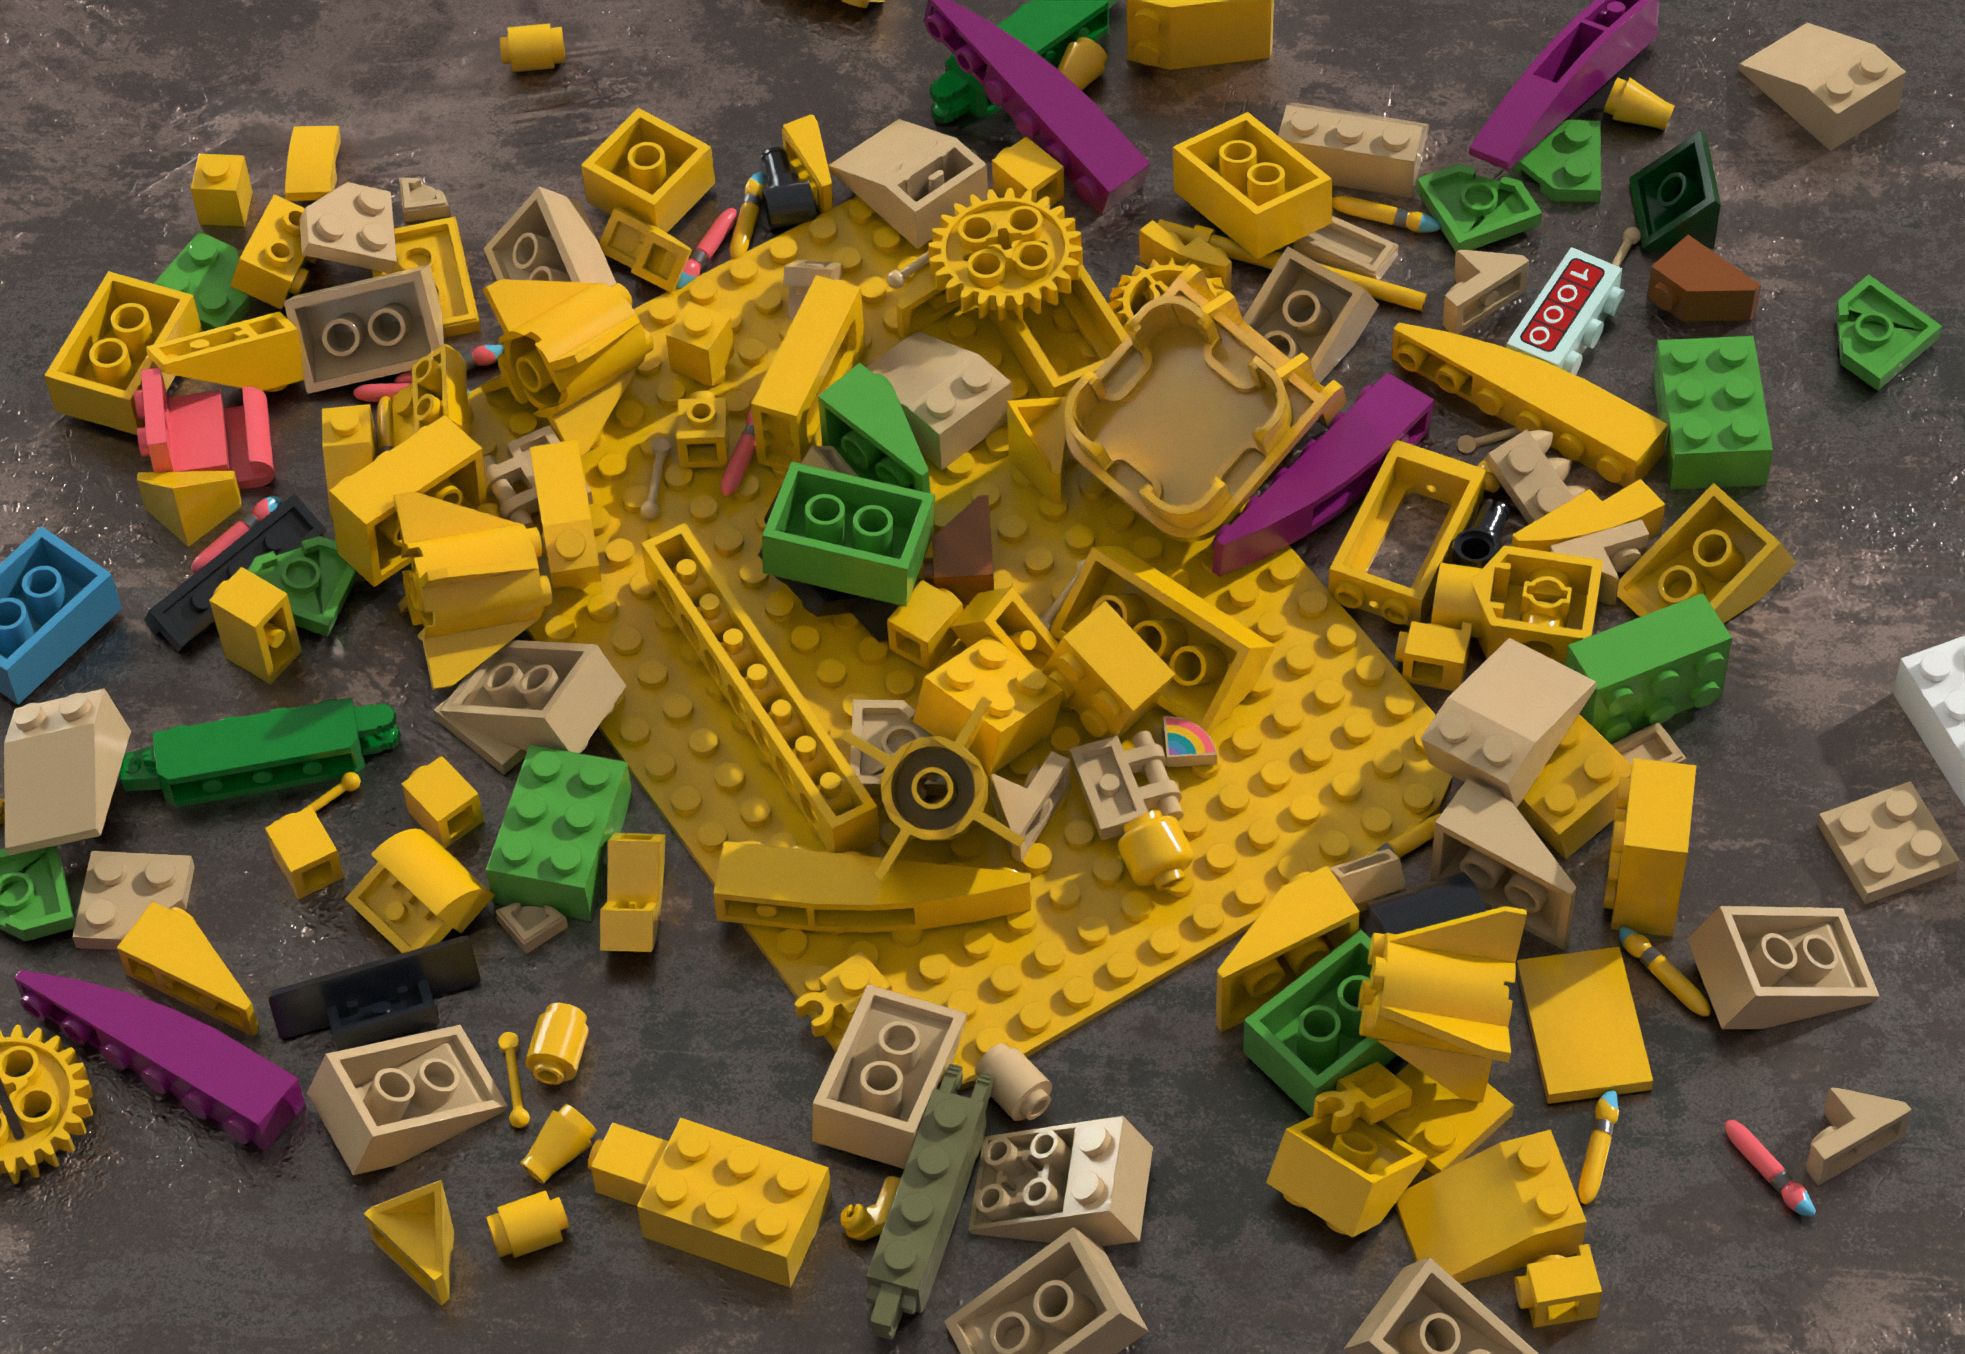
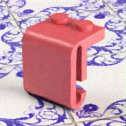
M161 369L141 370L142 390L134 391L138 419H145V427L137 428L138 444L141 457L150 456L154 472L234 471L239 490L263 487L274 479L267 397L263 391L254 387H242L244 405L224 408L221 390L168 397Z

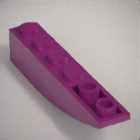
M928 0L923 22L931 37L937 42H942L952 52L959 67L965 73L972 74L984 87L990 101L998 107L1001 106L1012 117L1018 131L1024 137L1032 139L1036 145L1064 166V175L1071 181L1078 196L1085 203L1092 204L1103 215L1143 187L1150 162L1098 106L1057 68L1021 41L978 14L951 0Z
M1594 0L1545 47L1521 75L1470 145L1469 155L1506 170L1513 167L1657 38L1659 0Z
M1388 372L1373 386H1365L1358 395L1355 404L1346 413L1339 412L1331 421L1327 431L1317 441L1313 439L1305 445L1299 459L1289 469L1284 467L1279 470L1272 480L1270 487L1260 497L1257 495L1253 496L1247 502L1238 519L1231 525L1225 524L1219 529L1212 542V549L1214 550L1212 572L1221 577L1261 560L1307 536L1345 511L1370 490L1391 446L1397 440L1415 446L1429 432L1434 399Z
M20 970L14 976L21 995L20 1004L32 1017L39 1021H44L48 1018L59 1025L62 1032L73 1042L79 1045H84L87 1042L99 1049L102 1056L116 1068L124 1070L126 1067H129L140 1074L142 1080L154 1091L160 1094H165L168 1091L177 1096L195 1116L201 1119H206L210 1116L223 1125V1128L231 1137L240 1143L247 1144L251 1141L267 1151L306 1105L299 1080L296 1076L217 1029L170 1007L124 991L73 978Z

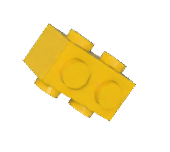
M275 194L273 195L239 258L231 287L281 310L284 307L283 302L288 299L290 293L293 295L301 293L310 272L304 269L307 261L316 264L318 258L302 255L299 219L305 208Z

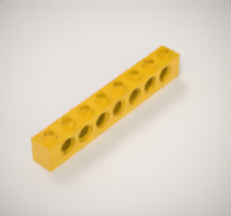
M683 523L642 542L647 580L828 852H858L880 841L878 806L687 524Z

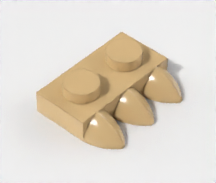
M1526 429L1484 457L1485 462L1528 525L1591 489V487L1584 485H1565L1564 481L1569 475L1572 460L1559 457L1547 459L1545 454L1552 443L1553 432L1545 430L1528 431Z

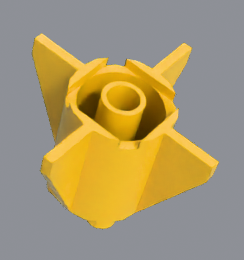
M500 279L482 288L504 332L498 340V344L504 343V353L497 356L501 374L480 385L483 393H489L508 386L515 399L521 405L530 401L539 409L533 414L538 417L548 418L560 442L578 439L580 456L586 454L594 444L637 367L644 362L645 355L651 352L654 347L652 336L642 327L632 308V297L629 291L620 283L609 286L605 283Z
M415 491L394 494L393 500L403 544L401 558L411 557L412 570L402 571L405 596L398 603L400 613L409 611L413 626L422 624L424 626V629L417 636L419 640L423 641L432 690L452 687L538 621L544 611V606L552 604V591L549 579L546 575L540 576L536 558L542 556L540 534L536 527L526 529L524 524Z
M981 697L955 741L941 736L920 737L902 745L890 756L846 729L840 737L885 765L880 780L882 802L890 820L901 830L873 874L883 881L915 837L926 841H951L969 832L979 822L1018 847L1024 842V837L984 813L989 799L988 777L980 761L969 749L992 703L986 697ZM943 776L947 781L945 784V789L948 791L947 795L943 800L937 799L933 804H930L927 801L929 792L923 788L924 784L928 779L937 782Z
M1504 906L1400 934L1373 933L1368 955V964H1372L1370 980L1363 979L1358 1000V1011H1362L1359 1035L1377 1040L1461 1099L1483 1102L1492 1061L1509 1063L1511 1056L1508 1026L1513 1000L1508 999L1509 987L1504 985V982L1515 983V963L1526 921V910Z

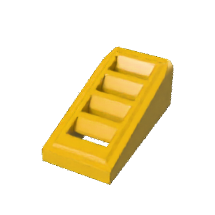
M808 115L784 124L782 129L783 148L786 150L791 168L800 178V181L806 179L809 181L815 206L820 214L833 208V192L818 122L814 115Z

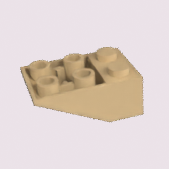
M901 119L896 120L828 165L829 171L917 249L932 240L933 228H941L940 216L942 214L954 217L953 204L958 203L966 208L970 207V195L972 194L981 201L988 200L987 164L957 138Z
M1124 1116L985 1136L981 1149L968 1231L976 1235L1052 1243L1074 1227L1101 1246L1139 1242L1153 1146Z

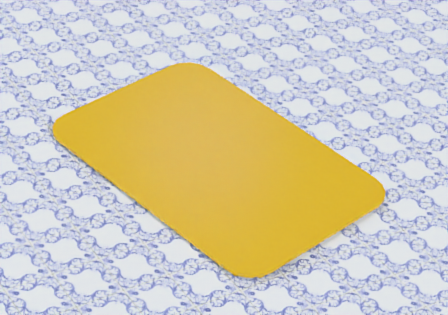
M858 196L816 216L817 218L812 221L804 222L745 252L740 258L731 259L697 276L683 288H676L673 293L668 291L633 309L642 327L652 336L653 350L645 355L644 362L637 367L589 452L581 456L584 479L592 493L593 504L589 505L602 581L553 589L540 510L530 515L539 531L542 543V556L536 557L540 576L546 575L549 579L552 591V604L544 606L540 619L528 627L526 631L533 641L598 645L627 686L615 702L613 710L602 720L598 729L621 761L627 762L628 770L714 887L724 841L738 843L756 841L767 846L786 848L806 846L815 851L828 852V850L647 580L642 542L683 523L687 524L849 765L851 744L840 737L845 729L852 732L853 700H904L916 710L924 677L967 649L966 645L958 638L929 672L889 649V641L879 642L852 613L816 617L803 607L802 601L786 584L776 579L773 575L764 574L763 560L758 556L762 548V535L766 527L764 518L783 484L787 471L758 464L756 450L738 489L729 496H724L721 491V480L727 467L680 468L676 441L678 399H689L690 395L697 391L712 392L717 398L726 397L729 418V463L738 440L746 427L747 415L752 409L751 403L793 321L788 316L790 286L783 285L784 266L797 259L844 263L842 280L851 285L861 287L865 350L858 363L867 367L905 340L898 334L896 303L916 272L907 277L904 285L898 289L889 286L887 276L891 271H901L928 252V243L933 241L930 240L917 249ZM1058 298L1059 304L1056 306L1045 300L1042 301L1041 314H1037L1030 307L1024 308L1023 320L1060 377L1096 363L1099 360ZM688 301L731 317L735 354L713 387L672 372L670 369L666 334ZM960 305L919 330V332L983 357L1012 382V400L1042 398L990 314L988 313L983 319L979 318L978 306L974 305L970 310L963 312ZM508 386L485 394L481 387L470 391L468 395L470 438L482 447L483 457L492 455L498 464L510 459L506 447L507 443L548 425L551 426L548 418L538 417L533 414L539 409L530 401L521 405L515 399ZM1008 422L942 470L922 454L929 470L930 494L935 495L933 536L975 498L981 495H989L994 590L1013 587L1038 618H1043L1077 573L1076 567L1078 562L1087 558L1092 547L1119 545L1275 645V648L1253 690L1209 735L1217 752V765L1164 766L1169 780L1177 783L1182 799L1179 804L1184 815L1179 820V824L1194 856L1192 863L1183 871L1186 878L1178 885L1164 891H1157L1155 885L1139 886L1135 884L1118 848V842L1123 835L1101 841L1070 763V788L1022 862L1012 859L1005 838L979 822L969 832L951 841H926L915 837L901 856L912 858L918 862L937 864L958 862L968 867L993 870L1005 867L1022 873H1031V910L972 923L922 930L874 933L818 932L741 923L796 999L809 992L821 993L819 977L861 950L892 985L893 992L967 1013V1020L952 1063L963 1068V1080L958 1091L975 1085L976 1080L979 1078L975 1073L976 1065L981 1057L995 1045L1005 1043L1009 1048L1019 1049L1026 1058L1249 930L1280 888L1297 874L1302 872L1311 873L1326 865L1331 868L1361 858L1366 853L1375 851L1383 844L1423 820L1436 815L1453 780L1452 775L1429 764L1420 739L1436 716L1435 713L1334 596L1328 592V589L1290 545L1261 560L1219 577L1212 572L1214 557L1212 542L1215 535L1197 542H1182L1168 538L1087 472L1077 462L1070 449L1061 504L1051 503L1009 461ZM664 437L670 440L672 452L664 459L656 502L660 512L656 518L648 520L642 516L640 509L648 498L655 461L652 443L655 439ZM822 437L817 446H822ZM716 443L690 444V447L716 446ZM523 479L512 484L516 494L528 490ZM487 493V502L494 503L499 510L501 505L496 496H491ZM1245 505L1228 523L1229 525L1241 516ZM932 538L925 558H933ZM923 563L913 590L922 580L924 581ZM1055 617L1054 620L1051 622L1050 628L1052 627V625H1053V623H1054L1056 617ZM1155 703L1145 716L1119 737L1123 750L1135 748L1132 742V737L1141 731H1149L1154 743L1159 744L1165 754L1163 716H1176ZM1058 711L1052 734L994 774L1024 787L1030 771L1035 766L1041 768L1051 751L1069 759V748L1102 740V738L1095 737L1087 731L1080 720V715L1076 711ZM1140 772L1133 773L1138 787L1149 785L1146 774ZM987 775L989 799L984 813L998 821L991 798V778ZM870 795L878 806L880 841L858 852L865 856L884 858L901 829L890 820L882 802V795ZM929 795L927 801L933 804L937 799L943 800L946 796ZM1151 808V809H1148V812H1150V811H1160V810H1156L1155 808ZM817 1011L809 1012L808 1015L813 1021L815 1018L819 1017L821 1013ZM842 1014L834 1018L833 1027L828 1033L823 1035L835 1052H837L849 1026L848 1020Z

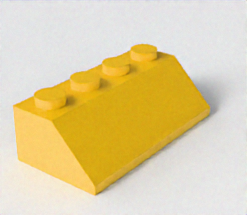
M1119 545L1091 548L1049 631L1054 637L1061 640L1063 636L1106 601L1175 673V676L1156 704L1176 717L1184 718L1199 725L1208 735L1253 690L1275 648V645Z

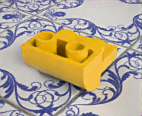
M443 344L411 366L412 383L392 396L394 448L412 437L421 427L432 424L444 415L470 437L466 363L458 351L447 344Z
M415 828L395 834L371 853L378 862L345 900L401 953L440 943L452 928L462 933L495 894L430 834L422 829Z

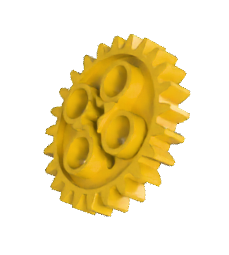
M1012 188L1007 189L1004 198H998L993 189H990L987 194L988 200L981 201L972 194L970 195V207L966 208L961 204L955 203L953 204L954 217L945 214L940 216L941 228L932 229L933 242L928 243L930 275L935 276L937 290L946 289V300L949 303L961 299V311L963 312L970 310L974 305L978 306L979 318L983 319L990 310H996L999 321H1003L1007 311L1011 310L1014 311L1019 320L1023 319L1024 308L1030 307L1037 314H1041L1042 301L1045 300L1056 306L1059 304L1058 291L1070 294L1071 280H1079L1080 278L1079 265H1083L1081 232L1076 231L1074 218H1065L1062 205L1050 210V199L1048 196L1035 203L1032 201V191L1027 190L1020 199L1015 198Z
M21 1025L14 1027L10 1037H3L0 1030V1080L25 1134L21 1140L14 1138L0 1105V1177L2 1173H8L13 1185L18 1184L21 1170L28 1169L32 1176L35 1178L40 1177L38 1164L44 1160L54 1167L59 1166L55 1152L61 1149L73 1153L75 1147L70 1134L85 1135L87 1131L81 1118L90 1117L93 1114L88 1100L93 1097V1091L83 1062L79 1063L73 1047L64 1050L59 1036L56 1035L46 1042L42 1029L38 1027L29 1038H25ZM29 1071L23 1076L14 1077L16 1074L20 1072ZM48 1111L41 1117L32 1118L38 1112Z

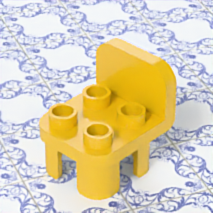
M1191 264L1177 277L1161 297L1149 301L1134 315L1126 327L1128 336L1094 374L1090 370L1087 371L1073 386L1065 403L1064 433L1067 445L1077 462L1156 530L1168 538L1177 541L1197 542L1216 535L1222 526L1228 524L1312 425L1318 422L1327 427L1347 404L1344 387L1336 380L1331 381L1325 387L1316 381L1310 359L1305 354L1300 353L1293 359H1289L1248 325L1242 318L1235 296L1227 291L1217 297L1210 290L1203 270L1195 264Z

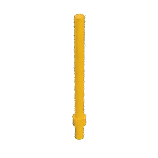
M1162 219L1157 223L1167 232H1174L1185 246L1200 236L1211 246L1222 249L1229 258L1271 270L1274 269L1283 254L1274 251L1256 259L1233 239L1216 235L1215 229L1197 224L1194 228H1190ZM1321 264L1365 289L1375 299L1422 312L1425 308L1428 297L1427 293Z

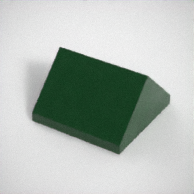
M1699 130L1629 178L1638 228L1641 233L1642 249L1647 252L1669 251L1687 235L1707 248H1714L1721 203L1707 134Z

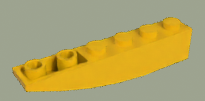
M1398 323L1393 328L1391 359L1397 361L1403 368L1408 371H1415L1437 383L1444 391L1457 394L1478 406L1484 413L1492 416L1495 415L1517 427L1520 432L1526 429L1528 431L1545 430L1553 432L1551 447L1558 450L1564 457L1576 460L1598 472L1609 482L1618 483L1626 488L1637 480H1642L1664 454L1668 429L1667 423L1579 376L1508 348L1451 332Z
M724 841L713 895L717 921L818 932L874 933L922 930L978 922L1031 910V873H1022L1005 867L995 870L968 867L958 862H948L945 864L918 862L909 857H901L882 881L873 875L883 860L880 857L865 856L854 851L844 853L815 851L806 846L786 848L767 846L756 841H743L741 843Z

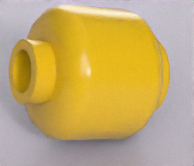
M1150 811L1124 825L1123 831L1125 834L1119 840L1118 848L1135 884L1139 886L1155 885L1157 891H1164L1178 885L1186 878L1183 871L1192 863L1194 856L1179 821L1175 817L1162 816L1160 811Z

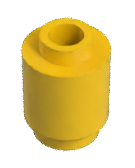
M550 23L507 27L508 36L499 37L502 64H511L512 73L554 69L555 64L566 63L562 27L551 28Z
M552 1003L547 1006L544 1013L539 1015L525 1064L533 1072V1076L540 1082L558 1085L576 1076L589 1032L586 1025L587 1016L579 1008L566 1003Z
M546 1190L497 1207L498 1213L486 1217L499 1258L509 1254L517 1258L562 1242L563 1239L560 1231L569 1228L568 1219L560 1197L550 1200Z

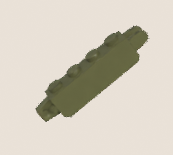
M949 1064L940 1089L933 1088L866 1275L868 1285L866 1302L875 1304L870 1318L871 1334L874 1336L893 1340L903 1312L914 1315V1312L922 1313L926 1307L984 1141L986 1131L985 1111L992 1093L993 1074L981 1072L975 1082L972 1097L968 1098L957 1095L963 1080L962 1066Z

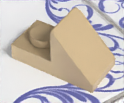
M1458 250L1455 256L1454 280L1457 284L1445 295L1442 326L1451 333L1460 334L1526 292L1529 260L1523 255Z
M797 259L784 266L783 285L790 286L788 307L790 319L793 320L815 276L842 280L844 263Z
M1641 519L1551 545L1549 552L1602 559L1603 566L1598 601L1607 605H1615L1619 582L1617 572H1627L1647 552L1650 534Z
M1051 751L1041 768L1035 766L1030 771L1024 787L996 774L990 776L991 798L998 821L1025 838L1020 847L1006 840L1012 859L1018 862H1022L1070 788V760Z
M1841 1088L1829 1089L1824 1107V1115L1833 1126L1824 1129L1812 1140L1805 1170L1819 1186L1905 1137L1912 1111L1906 1102Z

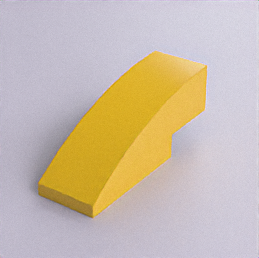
M1641 479L1604 501H1601L1589 489L1512 535L1511 547L1549 552L1551 545L1641 519L1650 534V540L1661 534L1665 503Z

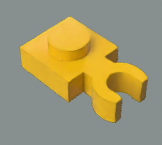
M860 950L819 977L821 993L809 992L797 999L795 1002L796 1015L800 1019L809 1012H820L821 1015L811 1021L812 1034L815 1037H819L831 1030L834 1025V1018L841 1014L850 1023L867 984L892 991V985Z
M1377 1061L1338 1079L1336 1091L1320 1093L1315 1098L1313 1116L1318 1119L1326 1114H1333L1331 1131L1335 1134L1348 1131L1353 1125V1120L1359 1117L1369 1125H1372L1410 1107L1412 1089Z

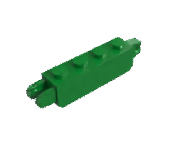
M1032 0L1022 4L1015 13L995 26L1018 39L1055 68H1058L1069 43L1076 42L1079 37H1086L1096 42L1109 33V9L1118 0ZM953 54L945 61V73L938 77L937 81L934 80V83L929 87L930 97L934 102L931 106V115L934 121H938V123H949L968 111L976 117H990L1002 108L990 101L984 87L972 74L965 73L959 67Z
M352 697L339 700L326 699L311 705L275 708L265 713L242 717L230 716L219 721L191 726L178 725L169 730L152 732L154 745L124 754L119 774L124 791L162 789L165 801L178 808L341 779L348 772L358 774L365 766L364 755L394 749L395 746H398V742H401V734L398 725L395 726L397 724L396 712L390 705L378 703L376 706L370 704L355 707Z

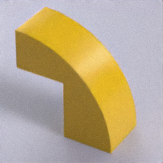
M614 833L609 838L607 902L600 909V951L652 952L657 938L662 904L665 834Z

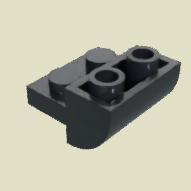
M1461 872L1367 903L1368 910L1359 913V924L1361 930L1369 938H1372L1373 933L1400 934L1487 910L1473 881L1465 872Z

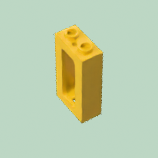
M1079 265V280H1071L1070 294L1058 291V298L1099 360L1096 363L1059 377L1023 319L1019 320L1013 310L1007 311L1003 321H999L996 310L988 312L1042 398L1068 397L1069 392L1079 379L1089 370L1095 374L1128 336L1083 265Z
M815 276L751 403L758 464L788 471L791 462L801 464L810 447L818 445L822 437L818 396L855 367L865 350L861 287L851 285L843 280Z
M1397 440L1391 446L1329 568L1328 592L1345 607L1359 608L1382 616L1394 624L1411 626V621L1423 623L1434 601L1440 563L1452 564L1454 539L1459 533L1470 528L1480 503L1484 499L1486 469ZM1410 493H1418L1447 503L1450 506V510L1411 588L1368 574L1367 572L1404 498Z

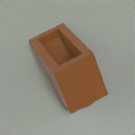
M1687 235L1651 266L1647 297L1653 300L1657 307L1670 312L1683 322L1750 321L1757 314L1761 285Z
M981 495L975 498L932 537L933 558H924L923 560L924 581L938 589L944 588L951 591L963 605H969L978 593L994 590L989 495Z

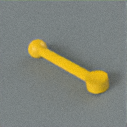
M354 772L345 773L340 784L304 809L311 806L314 812H317L345 791L353 792L357 790L361 783L359 775Z
M505 1032L500 1035L498 1045L500 1051L506 1057L513 1107L509 1115V1121L513 1127L523 1128L529 1123L530 1115L523 1108L516 1052L520 1048V1042L515 1033Z

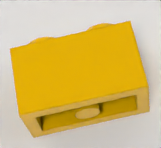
M243 567L229 580L223 581L216 588L209 602L225 658L271 685L302 652L288 594Z

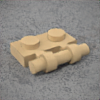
M550 425L507 443L509 460L498 464L492 455L483 457L487 493L491 496H496L501 505L499 512L503 519L521 522L526 529L536 527L530 515L540 510L529 447L560 442ZM523 479L528 490L516 494L512 484ZM586 484L588 502L591 505L593 504L592 493Z
M1141 731L1132 737L1135 748L1126 751L1123 750L1117 735L1069 748L1070 763L1101 841L1125 834L1123 831L1124 825L1132 819L1148 813V809L1151 808L1160 810L1162 816H1172L1178 821L1183 818L1184 814L1179 804L1182 799L1177 783L1169 780L1164 767L1167 763L1166 756L1162 747L1154 743L1149 731ZM1140 772L1146 774L1149 785L1138 787L1133 773Z

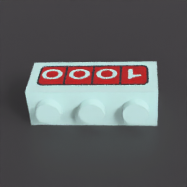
M1571 247L1507 342L1506 348L1545 361L1576 375L1582 362V353L1586 347H1595L1603 331V321L1608 314L1615 316L1623 302L1625 290L1620 288L1622 268Z

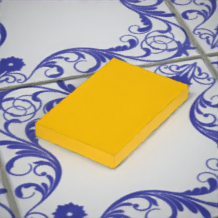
M456 216L395 228L397 263L391 273L430 265L442 310L444 338L481 331ZM372 270L373 277L391 274Z
M1620 947L1517 960L1516 973L1547 1104L1597 1098L1610 1090L1616 1091L1617 1095L1652 1090L1653 1077Z

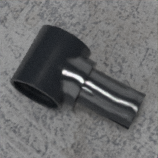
M772 147L764 151L761 155V163L767 183L766 187L762 189V198L770 229L801 224L816 219V208L810 183L807 179L800 181V178L793 173L786 150L781 147Z
M1486 499L1480 503L1473 527L1459 533L1454 539L1452 564L1484 568L1501 548L1499 537L1510 515V510L1506 504L1498 501L1494 511L1490 512L1493 506L1492 499Z

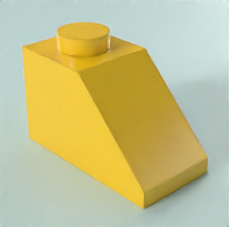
M370 404L322 409V447L331 520H333L329 490L335 487L340 480L347 476H352L378 457V439Z
M1013 587L978 593L950 626L967 648L985 636L990 635L1040 672H1042L1059 644Z

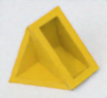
M1067 397L1007 401L1009 461L1051 503L1061 504L1069 447L1064 433Z
M234 471L138 472L137 483L145 510L188 547L241 508L242 499Z
M438 1180L372 1206L364 1213L371 1240L442 1306L450 1299L454 1228L442 1181Z

